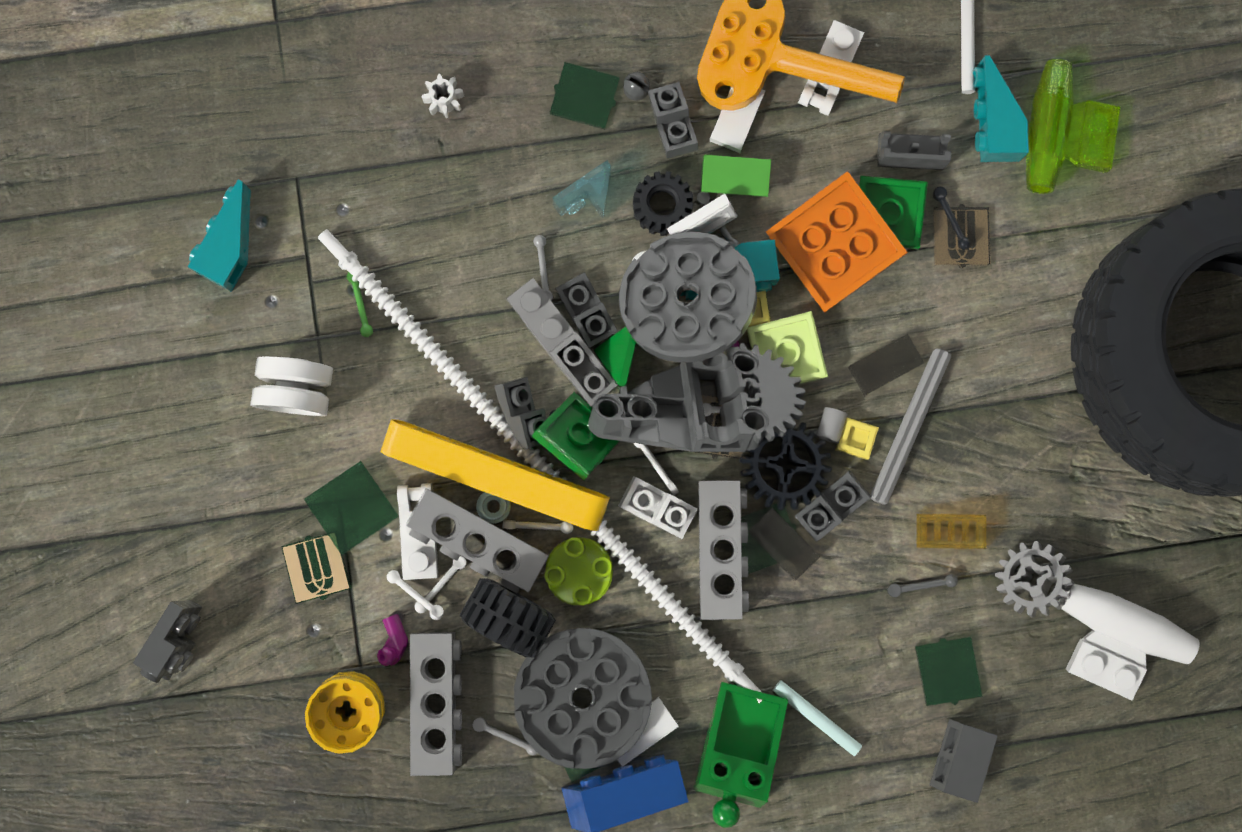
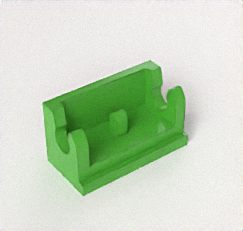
M704 155L702 161L701 192L768 197L771 159Z

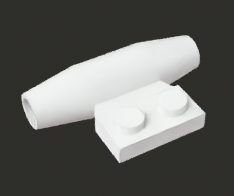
M1074 584L1073 586H1065V591L1071 597L1069 599L1060 597L1059 599L1062 610L1093 629L1082 639L1080 638L1066 670L1127 699L1133 700L1147 671L1146 654L1190 664L1198 653L1200 642L1197 638L1165 617L1112 593Z

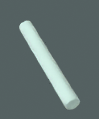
M782 680L773 688L777 695L788 699V704L850 754L855 756L860 751L862 745Z

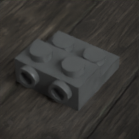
M192 600L171 601L133 662V664L141 668L140 674L150 681L159 683L161 678L170 680L173 674L178 673L179 670L183 672L188 667L194 656L191 650L196 643L186 638L185 634H191L197 627L201 619L198 613L202 606Z

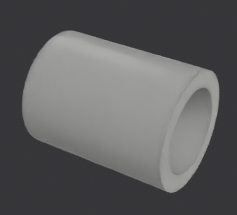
M825 407L816 437L828 442L839 443L847 413Z

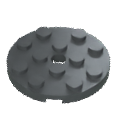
M702 232L676 233L650 244V249L644 252L637 260L634 258L628 266L619 291V306L622 319L636 343L645 351L658 358L683 363L706 360L729 349L742 337L749 327L757 303L755 278L744 255L742 256L730 246L728 241ZM687 290L696 292L698 295L688 305L679 301V296L682 292Z
M569 629L546 638L536 658L526 657L519 669L514 685V713L524 738L542 757L567 768H597L619 759L639 740L645 730L651 712V684L642 661L625 642L614 635L596 629ZM579 688H586L592 694V702L587 708H579L573 701V695Z

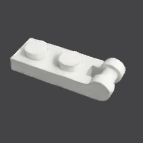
M834 20L819 54L852 62L864 32ZM808 79L798 104L806 107L808 104L819 108L820 113L828 116L840 88ZM815 87L828 91L826 97L814 92Z
M422 483L421 487L409 488V485L397 486L403 580L439 578L437 542L430 539L425 544L409 535L411 528L406 526V522L412 513L410 501H419L425 488L433 492L432 483Z

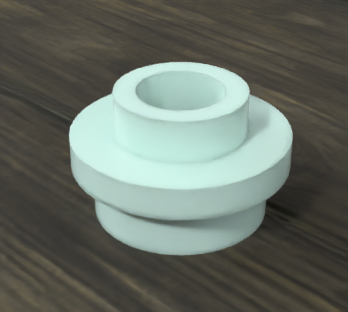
M484 492L477 500L476 509L480 518L489 523H499L509 515L511 504L508 500ZM492 500H497L500 504V509L496 513H491L488 510V503Z

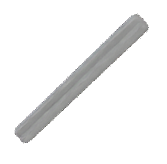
M936 348L930 356L870 494L871 499L879 504L885 505L890 500L951 359V354L942 349Z

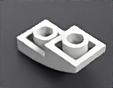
M634 476L618 507L683 539L697 511V508Z

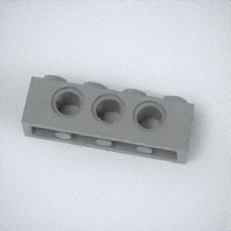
M699 481L700 619H742V612H749L748 591H742V577H748V557H741V543H747L748 541L747 522H741V509H747V489L740 488V481ZM725 506L731 510L733 518L730 524L722 526L715 522L713 512L717 507ZM720 540L730 542L733 547V554L727 560H720L714 554V545ZM721 574H727L733 580V589L728 594H719L715 590L714 581Z
M425 488L406 522V526L411 528L409 535L425 544L430 539L442 545L439 550L441 553L456 561L460 555L472 561L471 569L488 577L490 572L502 578L499 584L515 593H518L520 588L527 592L530 591L549 556ZM442 517L452 518L455 525L452 533L446 536L439 535L435 530L436 522ZM475 533L481 534L484 537L483 548L477 552L467 550V538ZM503 550H510L514 554V561L507 568H500L496 563L497 555Z
M455 632L410 634V776L453 775L456 771V766L462 765V745H456V731H461L462 710L456 709V695H461L462 677L461 674H456V661L461 660L462 645L461 640H455ZM437 658L443 661L445 673L442 677H434L429 673L428 664L431 659ZM431 694H440L445 699L443 711L435 712L429 707L428 699ZM439 729L444 733L446 741L443 746L436 747L429 742L428 734L430 730Z

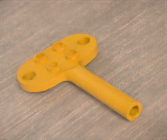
M724 0L704 50L697 74L701 95L705 100L720 110L730 111L744 108L756 100L767 76L774 71L898 103L905 82V76L783 44L780 41L785 24V10L782 0H766L765 6L760 9L751 8L749 6L751 0ZM722 86H730L734 89L732 96L726 99L719 98L716 92Z

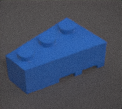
M659 755L644 760L645 765L635 768H633V765L614 769L612 771L613 774L602 777L600 775L592 776L581 780L580 783L562 787L571 828L582 832H600L689 802L678 761L665 759L664 755Z

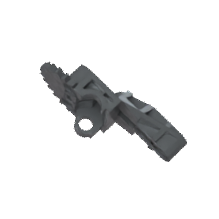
M740 343L739 347H730L724 352L706 360L681 362L677 367L653 375L650 380L627 392L626 385L620 388L618 394H602L598 396L594 401L588 426L594 435L604 439L692 452H745L746 450L750 451L758 448L764 436L770 442L775 437L774 432L783 437L787 432L785 427L791 430L794 429L796 422L793 419L800 420L803 414L798 409H803L806 401L799 399L805 394V389L795 387L800 384V377H789L794 370L793 366L781 367L784 360L782 356L772 360V350L768 349L761 355L758 345H754L751 351L746 348L744 343ZM699 380H715L718 405H722L720 409L722 427L711 426L705 421Z

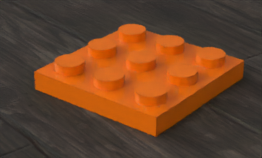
M848 171L766 231L771 240L775 239L777 249L824 313L908 253Z

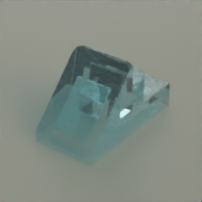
M608 160L552 198L553 206L560 216L567 212L570 215L576 213L585 206L586 202L584 200L588 198L601 217L604 218L611 178V165Z

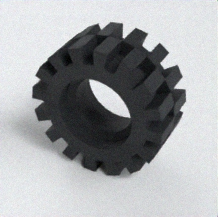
M660 171L654 172L652 177L647 175L642 183L639 182L636 192H634L633 210L636 221L639 220L640 226L643 229H649V233L653 235L655 232H658L660 236H666V233H668L667 228L689 216L692 212L693 194L689 191L690 186L687 182H682L681 176L677 174L676 177L671 176L672 172L666 171L665 175H660ZM659 192L669 193L675 199L676 207L668 215H658L650 207L651 198Z

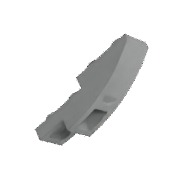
M534 278L530 279L506 298L526 324L525 326L590 406L594 404L598 396L607 394L617 386Z

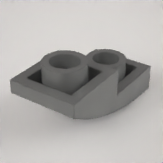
M677 82L648 90L650 104L666 158L698 150V141L689 118L688 106L680 83Z
M585 272L555 288L588 348L618 332Z
M528 377L494 385L505 419L521 447L529 449L541 445L532 435L547 417L544 408L535 409Z
M849 470L824 490L819 497L813 499L811 504L800 510L795 517L817 542L839 525L848 515L869 500L871 495Z

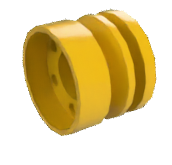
M355 671L339 672L326 679L309 698L305 710L306 728L312 740L324 750L338 754L354 752L365 746L375 735L382 723L385 713L384 695L378 684L369 676ZM346 701L350 702L351 708L356 709L350 717L345 716V710L340 709Z

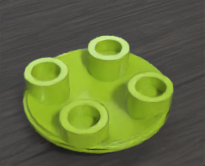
M576 537L561 542L552 550L546 562L545 580L550 590L559 600L570 605H588L599 600L607 592L612 582L613 565L609 554L599 543L588 538Z

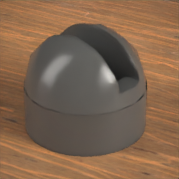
M636 71L626 76L623 89L629 99L638 101L648 95L650 82L644 73ZM634 79L638 81L639 83L644 85V88L642 89L640 86H638L630 80Z

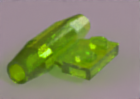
M1052 59L1045 63L1033 98L1028 129L1029 153L1026 155L1027 189L1034 193L1048 194L1054 191L1065 158L1075 164V167L1103 173H1107L1112 169L1120 107L1091 100L1074 104L1072 63L1067 60Z

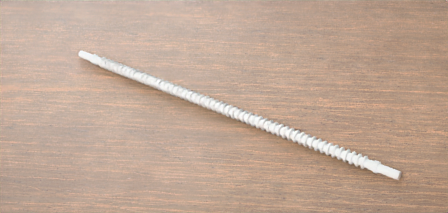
M328 229L323 231L318 236V239L339 260L338 266L353 275V282H360L359 288H365V294L373 296V303L379 302L378 308L386 310V317L392 316L391 322L399 324L398 330L406 331L404 336L412 338L411 344L417 343L419 345L417 349L419 352L425 351L424 357L432 359V366L438 365L437 371L445 373V380L451 379L450 385L458 387L457 393L463 392L465 394L464 400H470L472 402L470 406L478 408V415L484 414V421L492 423L490 425L491 429H498L497 435L505 437L504 443H511L510 449L518 451L517 457L523 456L525 458L524 464H531V468L559 477L560 471H553V464L545 462L546 456H539V449H523L512 433L504 414L501 415L499 413L500 407H493V400L485 398L487 393H480V386L472 384L473 378L467 379V372H461L459 370L460 365L452 363L454 358H447V351L439 349L440 343L434 344V337L426 335L427 329L421 330V323H415L413 321L414 316L407 315L408 309L400 308L401 302L394 301V294H387L388 288L381 287V280L375 281V274H369V268L367 266L362 267L357 260V255L353 251L348 252ZM602 521L599 531H592L591 536L597 535L599 537L597 542L605 543L604 549L612 551L611 557H618V564L621 565L623 563L626 566L625 572H632L631 578L639 580L638 586L644 585L646 587L645 593L653 595L652 601L658 600L660 602L658 607H664L666 609L665 614L673 616V623L679 622V629L687 631L686 637H693L692 643L694 645L698 643L701 646L700 652H707L706 658L714 660L713 666H719L722 669L729 683L733 681L737 686L761 692L743 673L744 667L728 657L729 651H722L723 645L714 642L716 637L708 636L709 630L701 628L702 622L696 623L694 621L695 615L687 613L688 607L682 608L680 606L681 600H674L675 594L673 592L669 594L666 591L668 586H661V579L653 577L654 571L648 572L646 569L648 565L646 563L642 565L639 562L641 557L635 558L633 556L634 550L626 548L627 542L621 543L619 541L620 535H613L614 529L612 527L608 529L605 526L607 521Z

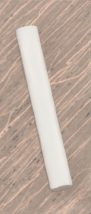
M961 0V85L963 94H972L975 92V79L973 75L975 67L974 0Z

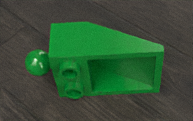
M725 682L720 683L693 789L722 798V800L714 805L712 810V816L717 825L723 828H730L737 824L740 819V809L736 802L761 808L768 802L788 699ZM714 767L725 768V776H717L714 772ZM748 777H759L758 786L751 785Z

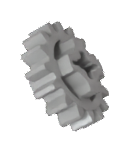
M1034 541L1032 549H1029L1024 543H1020L1021 552L1019 553L1009 549L1008 554L1011 559L1009 561H999L1005 568L1004 572L995 573V577L1004 582L996 587L997 591L1008 593L1003 601L1007 605L1016 602L1014 610L1019 614L1027 608V614L1030 617H1035L1038 609H1040L1043 615L1049 616L1048 607L1051 605L1060 610L1062 608L1058 601L1060 597L1065 599L1071 597L1065 591V586L1074 585V581L1066 577L1067 574L1073 571L1070 565H1061L1066 557L1062 553L1053 556L1055 548L1049 544L1042 550V546L1038 541ZM1035 558L1046 559L1053 565L1040 566ZM1021 564L1017 574L1013 576L1015 569ZM1034 572L1040 576L1037 579L1036 586L1028 582L1032 580V573ZM1056 583L1054 590L1050 595H1048V591L1051 588L1052 584ZM1017 592H1029L1034 601L1020 598Z

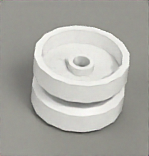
M258 357L255 376L262 381L276 385H259L253 388L250 406L288 414L327 416L329 398L323 393L308 389H324L330 386L333 368L298 358Z

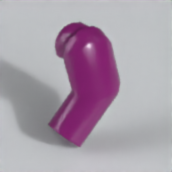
M398 614L382 620L389 637L383 648L378 651L377 660L384 666H392L398 663L409 643Z

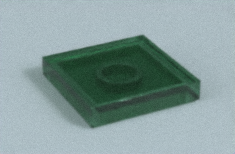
M361 461L304 498V501L342 556L399 518V515Z

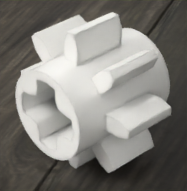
M438 74L437 80L432 83L425 82L429 93L422 95L424 103H432L429 107L431 115L439 111L444 114L445 118H448L449 112L454 109L457 111L461 110L457 99L463 98L464 93L463 89H455L457 85L455 77L450 78L448 81L443 79L441 74ZM447 93L449 94V97L447 99L445 97H441L438 100L437 98L438 94H441L443 96Z

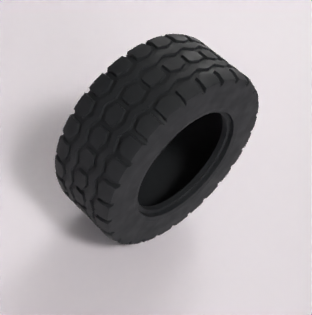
M1242 188L1220 190L1217 193L1211 192L1189 199L1181 205H1176L1165 211L1116 245L1099 263V269L1094 270L1082 292L1084 299L1079 300L1074 315L1073 328L1076 330L1075 333L1071 334V361L1075 362L1076 365L1075 368H1072L1078 394L1083 395L1084 401H1082V405L1093 426L1098 425L1100 428L1098 433L1115 453L1120 452L1122 454L1121 458L1132 468L1143 475L1150 474L1152 480L1176 490L1182 488L1184 492L1203 496L1218 495L1220 497L1242 495V425L1213 415L1201 407L1185 391L1176 377L1169 360L1166 345V324L1171 303L1177 291L1193 272L1221 271L1242 277Z

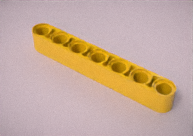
M397 419L390 420L380 451L394 459L592 531H599L610 497L600 492Z

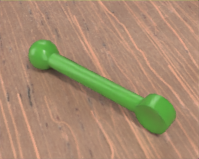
M348 272L347 279L353 286L362 324L360 333L364 337H369L373 334V328L368 324L359 281L353 282V275Z

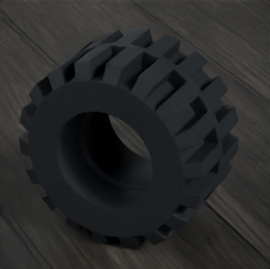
M489 578L479 579L460 613L464 623L478 633L519 655L536 658L556 622V619L548 610Z

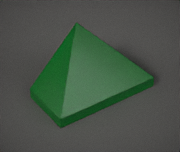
M626 326L594 350L619 390L627 385L636 347V341L632 338Z

